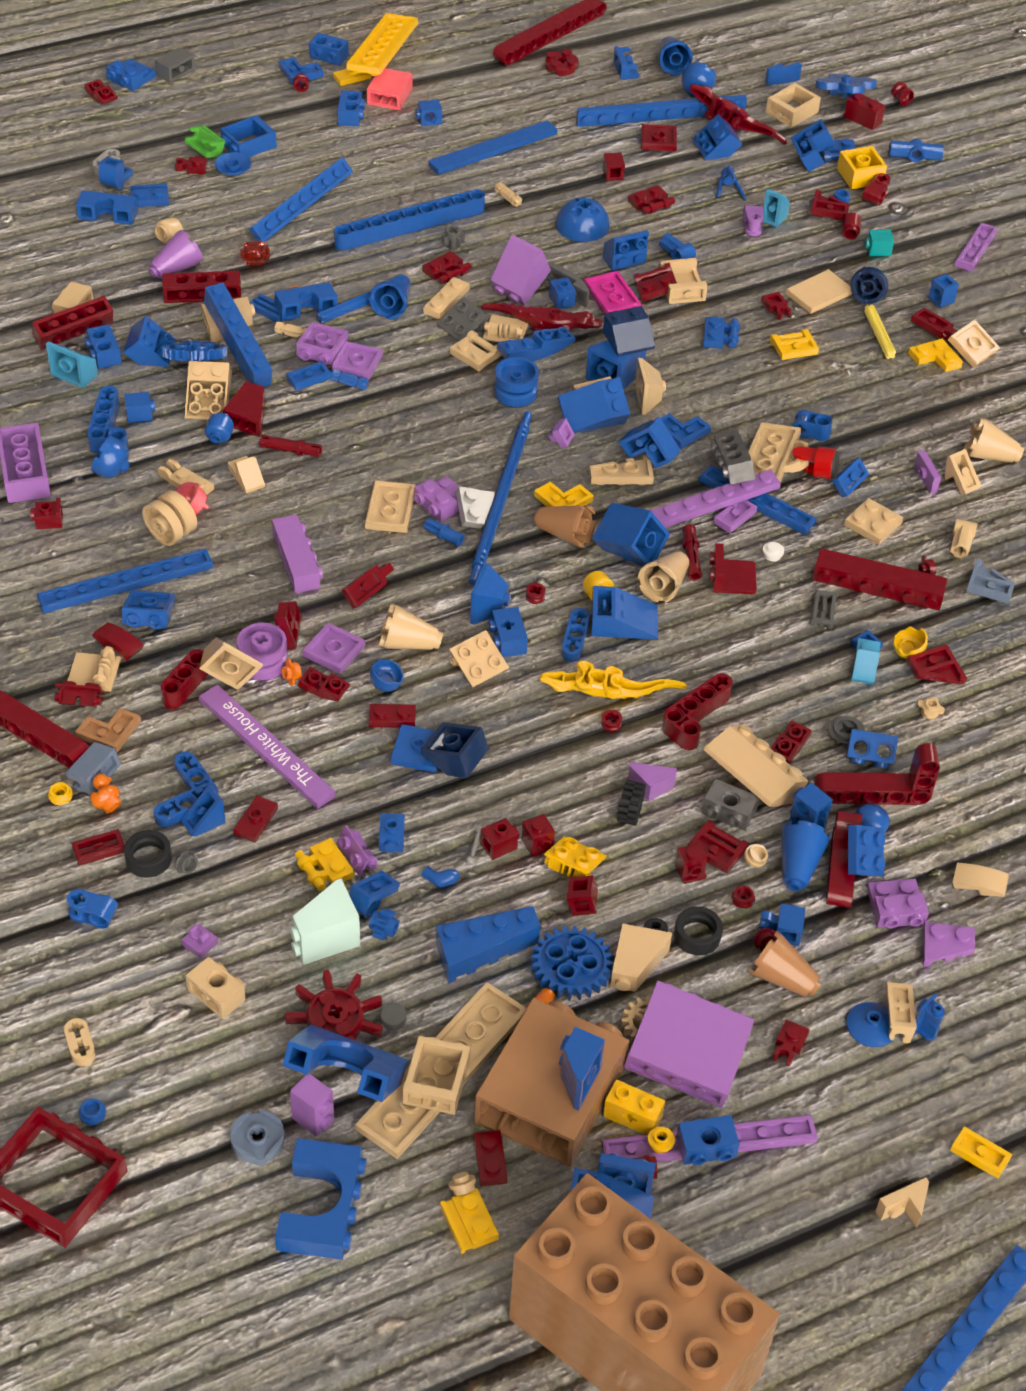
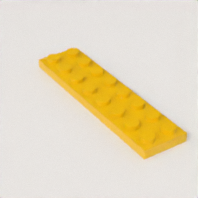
M386 13L347 62V70H351L354 73H369L371 76L380 75L418 25V18Z

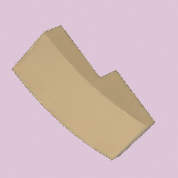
M957 863L953 886L956 889L979 890L980 895L1005 897L1009 875L1008 873L984 866Z

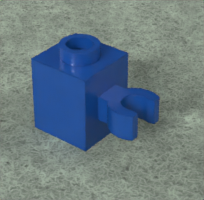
M781 903L778 915H774L770 911H762L759 928L776 929L791 945L799 946L806 908Z

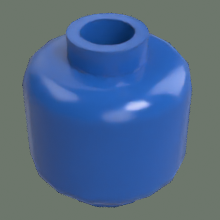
M225 413L212 414L205 426V435L213 443H225L231 437L234 423Z

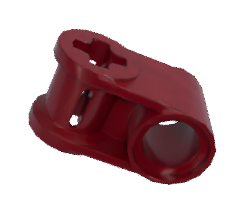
M884 173L875 175L873 180L865 187L862 200L880 206L888 195L887 187L891 180L890 176Z

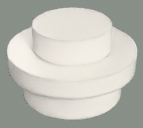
M768 542L763 546L764 557L769 561H778L784 554V547L777 542Z

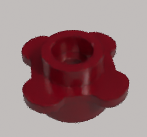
M922 556L921 563L918 564V571L936 575L934 560Z

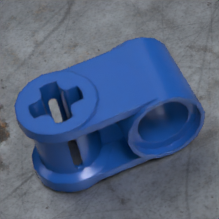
M800 410L796 414V421L792 424V427H803L800 437L826 441L830 438L832 418L826 414Z
M83 889L73 890L67 895L68 913L73 921L90 924L102 929L109 927L118 907L115 899Z

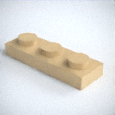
M453 277L423 307V313L440 320L470 290V283Z

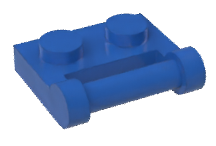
M853 139L834 140L835 143L822 150L820 154L824 162L839 160L840 151L856 149Z

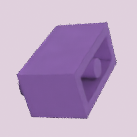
M311 1074L305 1075L290 1090L292 1119L317 1137L323 1130L329 1129L334 1122L333 1090Z

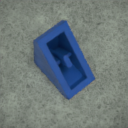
M212 785L207 786L181 819L193 837L226 823L224 803Z

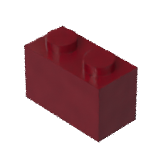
M856 93L847 99L844 117L874 130L882 124L886 105L868 98L862 93Z

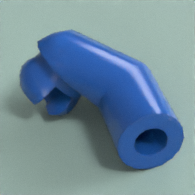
M427 866L422 872V877L435 886L443 888L455 884L459 880L460 874L455 869L436 872Z

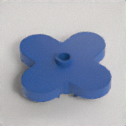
M829 74L828 78L816 79L815 87L828 90V94L832 96L838 93L842 97L850 98L853 94L864 93L865 89L876 88L877 80L867 77H852L846 74Z

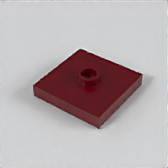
M642 124L641 150L677 151L676 126Z

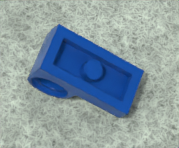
M380 871L352 884L349 896L356 911L365 918H370L379 909L383 898L398 891L400 883L385 872Z

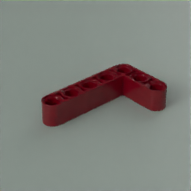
M924 743L916 747L909 773L824 772L814 777V785L833 799L832 804L923 805L931 800L940 770L937 748L931 743Z

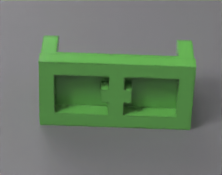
M205 125L189 128V131L195 132L192 137H185V143L206 158L222 155L225 144L223 138Z

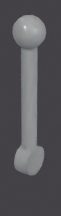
M483 825L475 827L476 836L470 855L466 858V864L469 866L475 863L474 855L480 839L481 828H484Z

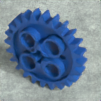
M184 340L180 341V343H168L162 346V357L174 359V361L208 362L209 360L226 358L227 346L210 341Z
M563 926V932H559L554 928L553 936L546 932L544 940L538 939V946L533 947L531 971L535 973V981L541 980V988L549 986L548 989L553 992L557 991L559 999L563 994H567L568 1001L571 1000L572 995H576L578 1000H581L584 993L587 997L591 998L592 990L600 993V987H606L607 979H611L614 962H612L613 953H609L610 946L603 945V937L596 940V932H592L590 935L586 934L587 929L585 927L581 932H577L576 926L573 927L572 931H568L567 927Z

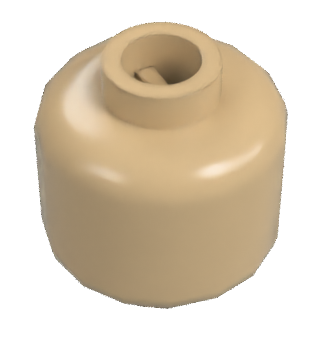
M174 217L158 221L156 224L155 235L162 243L167 244L176 232L183 230V226Z

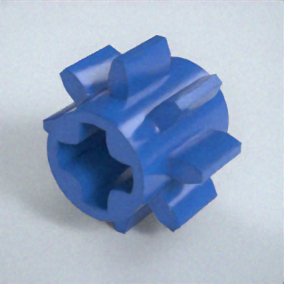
M385 908L384 910L381 909L380 912L375 911L369 922V928L374 931L373 937L383 941L384 939L387 940L388 936L391 938L395 936L400 921L394 918L396 912Z

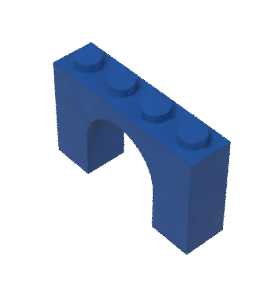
M310 1025L289 1040L282 1066L306 1075L322 1065H333L350 1069L361 1075L357 1093L383 1102L402 1084L408 1059Z
M297 1138L292 1160L293 1176L327 1181L338 1189L341 1197L332 1210L322 1215L307 1216L281 1212L275 1236L276 1251L343 1260L345 1249L350 1250L352 1233L348 1232L350 1224H355L357 1207H353L355 1199H360L362 1183L358 1182L360 1174L364 1175L366 1171L367 1158H362V1147Z

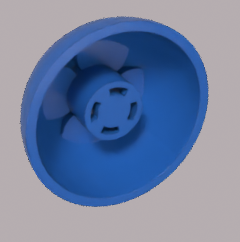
M585 197L575 198L567 202L560 209L555 224L557 231L562 236L579 242L601 239L610 229L609 217L604 207L599 202Z

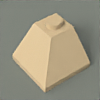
M638 358L635 392L641 415H646L662 401V393L666 391L665 380H662L658 370L643 358Z
M216 637L204 649L199 669L238 690L262 668L263 664Z

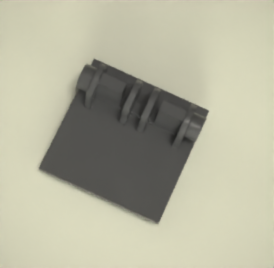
M463 297L436 323L459 342L471 330L485 331V320L488 318V315L466 297Z

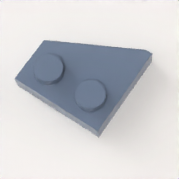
M977 558L966 592L1009 604L1015 583L1003 577L995 569L990 571L983 566V561Z

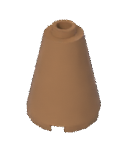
M588 505L542 507L535 513L534 517L538 528L581 548L585 547V543L591 541L596 526V521L592 520V514L595 515V510Z
M776 931L774 935L778 939L776 941L772 939L769 941L754 963L757 969L754 970L751 967L748 972L753 976L801 996L807 997L808 994L814 996L821 986V983L818 981L820 978L819 974L780 932Z

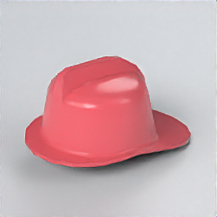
M185 482L176 489V492L189 502L195 515L202 509L209 508L206 504L207 494L199 487L198 483Z

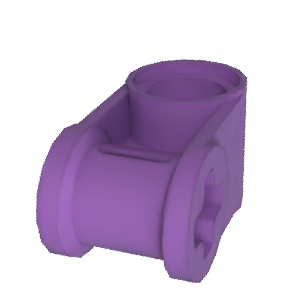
M744 205L743 222L747 235L759 236L761 234V223L764 217L763 206Z

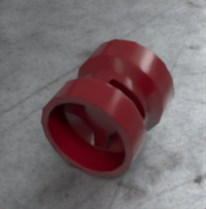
M897 82L891 89V95L901 105H908L914 98V92L904 82Z

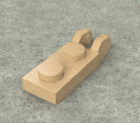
M172 459L166 462L168 468L160 466L157 469L160 477L176 488L185 482L198 483L199 487L207 495L214 490L213 483L185 467H181L177 461Z

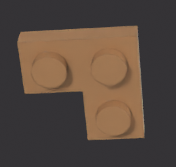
M122 708L117 711L108 724L87 716L75 731L76 737L93 744L97 742L115 748L116 753H118L141 723V717Z

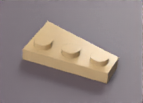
M647 455L643 456L642 460L634 461L633 458L626 459L625 463L621 464L608 462L590 466L591 484H653L652 465Z

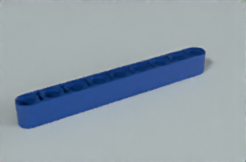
M478 189L336 226L334 228V246L338 250H348L481 214L485 209V193Z

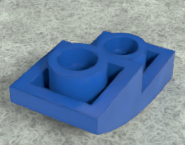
M795 62L783 66L780 63L767 68L765 83L774 85L800 80L802 64Z

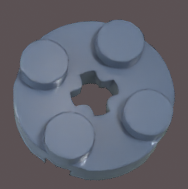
M259 1110V1113H244L236 1119L231 1127V1147L234 1153L240 1159L254 1163L257 1166L265 1165L269 1160L275 1158L284 1146L285 1132L283 1124L275 1114L269 1111ZM260 1132L263 1133V1139L260 1141H254L251 1136L253 1133L255 1135H258Z

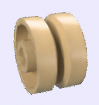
M168 490L160 495L157 500L144 506L142 511L144 522L151 534L159 542L167 546L174 545L183 536L188 535L197 527V517L193 508L181 494L173 490Z

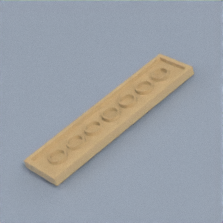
M488 982L483 985L435 1037L442 1041L460 1042L465 1046L471 1047L470 1063L464 1085L516 1028L527 1009ZM423 1054L415 1083L452 1090L459 1062ZM409 1067L405 1070L402 1084L383 1102L376 1101L355 1124L356 1131L396 1159L406 1151L440 1113L435 1110L403 1104V1088Z

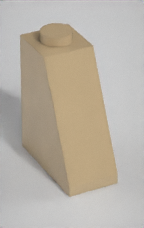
M248 297L233 299L247 325H252V316H255L254 305L249 303ZM201 304L203 322L210 342L216 343L224 339L205 304Z
M622 924L610 987L621 991L629 990L636 992L669 952L672 933Z

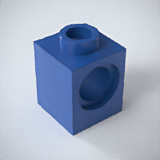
M439 99L418 101V109H415V114L421 126L442 124V107Z
M948 274L934 278L931 282L928 298L939 308L954 303L959 284Z

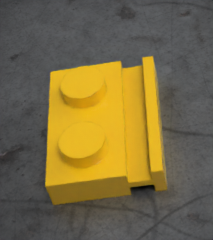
M477 1188L468 1194L457 1195L449 1201L440 1202V1208L461 1254L465 1253L468 1249H476L499 1240V1233Z

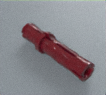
M263 434L259 442L261 448L292 452L298 456L309 455L320 458L323 449L321 444H312L301 439L296 441Z
M688 524L682 529L684 536L682 545L689 559L688 577L692 581H697L702 576L698 551L700 543L696 537V527Z

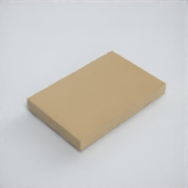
M829 269L786 289V295L810 314L853 294L851 286Z
M375 480L365 521V529L407 533L416 484Z

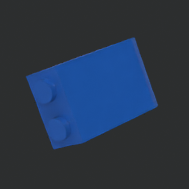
M608 340L592 345L588 348L585 379L593 381L611 376V379L620 377L624 390L636 379L638 358L645 360L646 351L618 357Z
M611 503L592 539L602 550L643 567L645 564L658 558L670 533L651 510Z

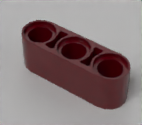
M195 649L190 651L162 682V702L166 708H179L208 676V673L199 669L204 650Z

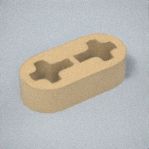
M71 1019L65 1024L64 1033L72 1061L77 1066H88L95 1059V1049L88 1025L83 1019ZM78 1029L81 1037L76 1038L73 1030ZM84 1046L85 1056H81L79 1047Z

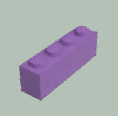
M297 514L272 519L273 536L294 593L319 589L323 573L321 566L316 565L317 557L315 551L311 552L310 538L305 536L304 522L300 523Z

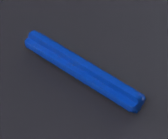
M371 291L317 314L318 321L323 324L370 304Z

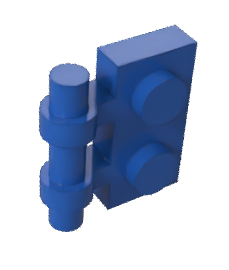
M706 316L703 347L722 349L723 344H729L730 348H735L739 342V335L737 333L740 330V324L738 319L732 318L731 322L727 324L725 323V318Z

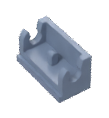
M94 742L66 772L67 778L77 781L72 786L81 792L87 793L89 796L92 792H97L98 790L93 785L94 777L97 774H105L109 778L121 766L115 748Z

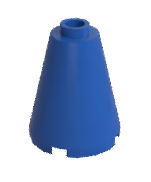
M671 36L665 37L660 44V66L671 75L682 74L683 70L692 63V51L686 43Z
M398 274L377 284L372 289L369 301L376 314L379 316L381 314L386 319H396L405 312L411 286L409 278L403 274Z
M801 820L795 825H791L792 821L785 823L781 831L782 878L786 887L792 891H800L807 887L830 839V834L826 835L824 833L825 829L822 826Z

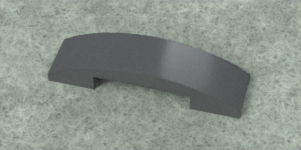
M548 262L551 271L544 281L550 282L551 280L568 277L576 290L575 302L587 307L590 291L587 285L571 271Z

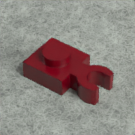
M199 156L189 157V160L176 158L175 171L187 170V173L206 174L208 160Z
M779 292L762 296L761 303L770 313L776 312L777 319L782 320L783 314L788 318L791 316V309L787 307L788 302Z
M786 1019L776 1040L778 1047L774 1051L773 1060L777 1061L780 1055H785L788 1058L786 1066L789 1067L793 1062L794 1052L800 1055L810 1029Z

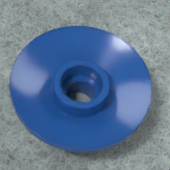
M229 152L220 155L216 159L215 167L223 174L239 175L250 169L251 159L243 153Z
M864 1002L850 1010L846 1026L849 1034L858 1043L868 1047H882L893 1041L889 1038L890 1025L887 1007L874 1002Z

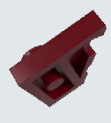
M816 190L810 214L817 217L843 220L844 215L848 213L850 204L839 201L833 196L826 198L821 195L820 190Z
M947 644L908 656L906 660L916 679L965 684L967 681L966 675Z

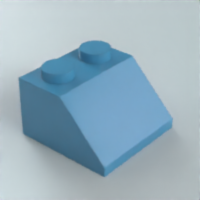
M49 341L46 343L52 376L85 388L98 375L96 359Z

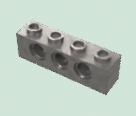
M738 429L714 433V441L711 442L712 450L717 462H719L724 478H728L731 485L754 480L753 462Z

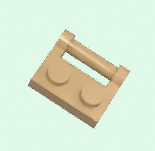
M473 330L469 331L465 338L450 347V354L477 371H480L501 356V353L497 350V345L490 344L479 337L478 333ZM473 343H475V344L479 345L480 347L484 348V349L487 350L489 353H486L485 351H483V350H481L480 348L476 347L475 345H473Z

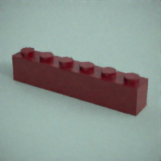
M820 548L812 581L940 611L948 578Z

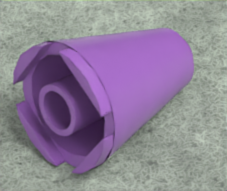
M184 230L176 232L149 263V272L154 278L162 279V274L178 273L202 262L203 256L195 241L192 243L189 241L188 237L190 235Z

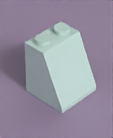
M342 879L333 882L293 915V927L290 928V932L294 942H291V947L295 957L299 956L303 965L360 946L359 915Z

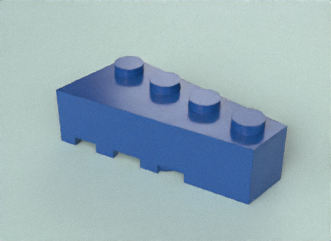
M534 906L436 926V946L448 984L456 981V977L465 973L469 975L476 972L477 968L489 963L492 965L498 962L499 958L509 954L511 956L538 944L540 937V923Z

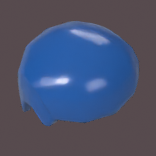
M378 659L372 664L369 673L371 683L375 688L383 692L394 691L402 684L404 679L400 666L391 660Z
M865 804L856 810L855 813L862 814V826L884 828V834L889 828L890 818L887 811L881 806Z

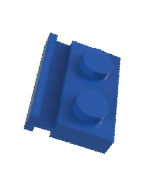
M167 183L130 186L131 196H136L137 207L169 205Z

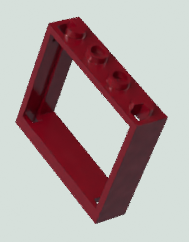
M37 1107L1 1148L0 1179L42 1130L109 1169L65 1224L0 1185V1209L66 1248L128 1172L125 1157L119 1154L118 1149L113 1148L111 1150L104 1146L102 1141L96 1136L91 1135L89 1137L82 1133L77 1125L73 1123L67 1124L60 1120L56 1113L52 1112L50 1114Z

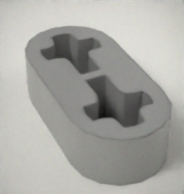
M109 149L98 156L92 163L94 173L99 175V162L107 157L121 160L120 152L116 149Z

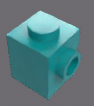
M869 230L868 237L864 241V246L868 250L869 256L892 255L894 238L891 230Z

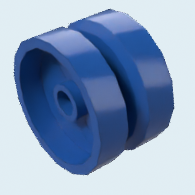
M509 357L500 361L495 368L494 394L497 400L511 407H523L535 401L538 395L539 370L536 364L521 357Z

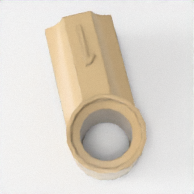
M962 519L956 520L952 535L954 538L950 550L954 557L962 559L968 556L978 523Z

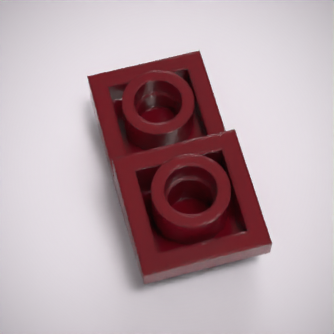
M100 79L84 84V90L96 102L102 105L118 99V96L109 85L105 86Z
M109 622L92 634L102 646L113 647L127 661L141 651L144 646L132 634Z
M310 666L299 680L297 686L318 697L339 702L351 684L333 673L326 676Z
M791 720L783 734H779L770 749L784 756L786 762L790 763L811 736L812 730Z

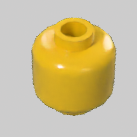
M594 571L585 577L582 587L586 595L592 600L593 586L614 587V583L604 572Z

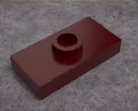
M256 795L233 829L234 835L256 843L278 810V803Z

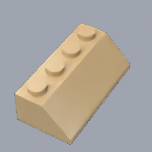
M746 725L729 726L704 748L706 753L769 807L793 804L795 792L801 787L805 788L808 780L802 776L803 773L799 769L790 766L784 756L771 750L769 744L752 734V730Z

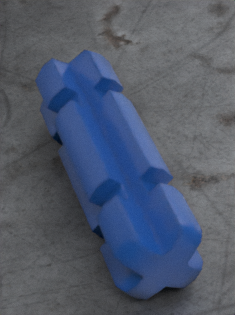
M337 369L331 372L332 381H340L341 384L354 388L358 386L357 388L361 390H366L369 380L360 377L359 379V376L346 372L342 373V371Z

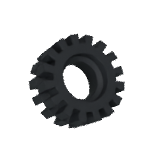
M626 780L618 808V822L637 825L644 801L646 784Z

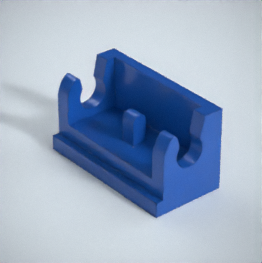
M615 46L613 61L620 79L639 78V72L636 70L638 66L634 64L632 56H624V52H631V49L629 47Z

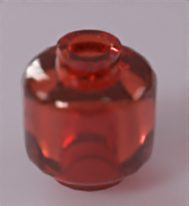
M261 240L250 241L244 244L240 255L248 266L264 265L269 260L270 250L268 245H265Z

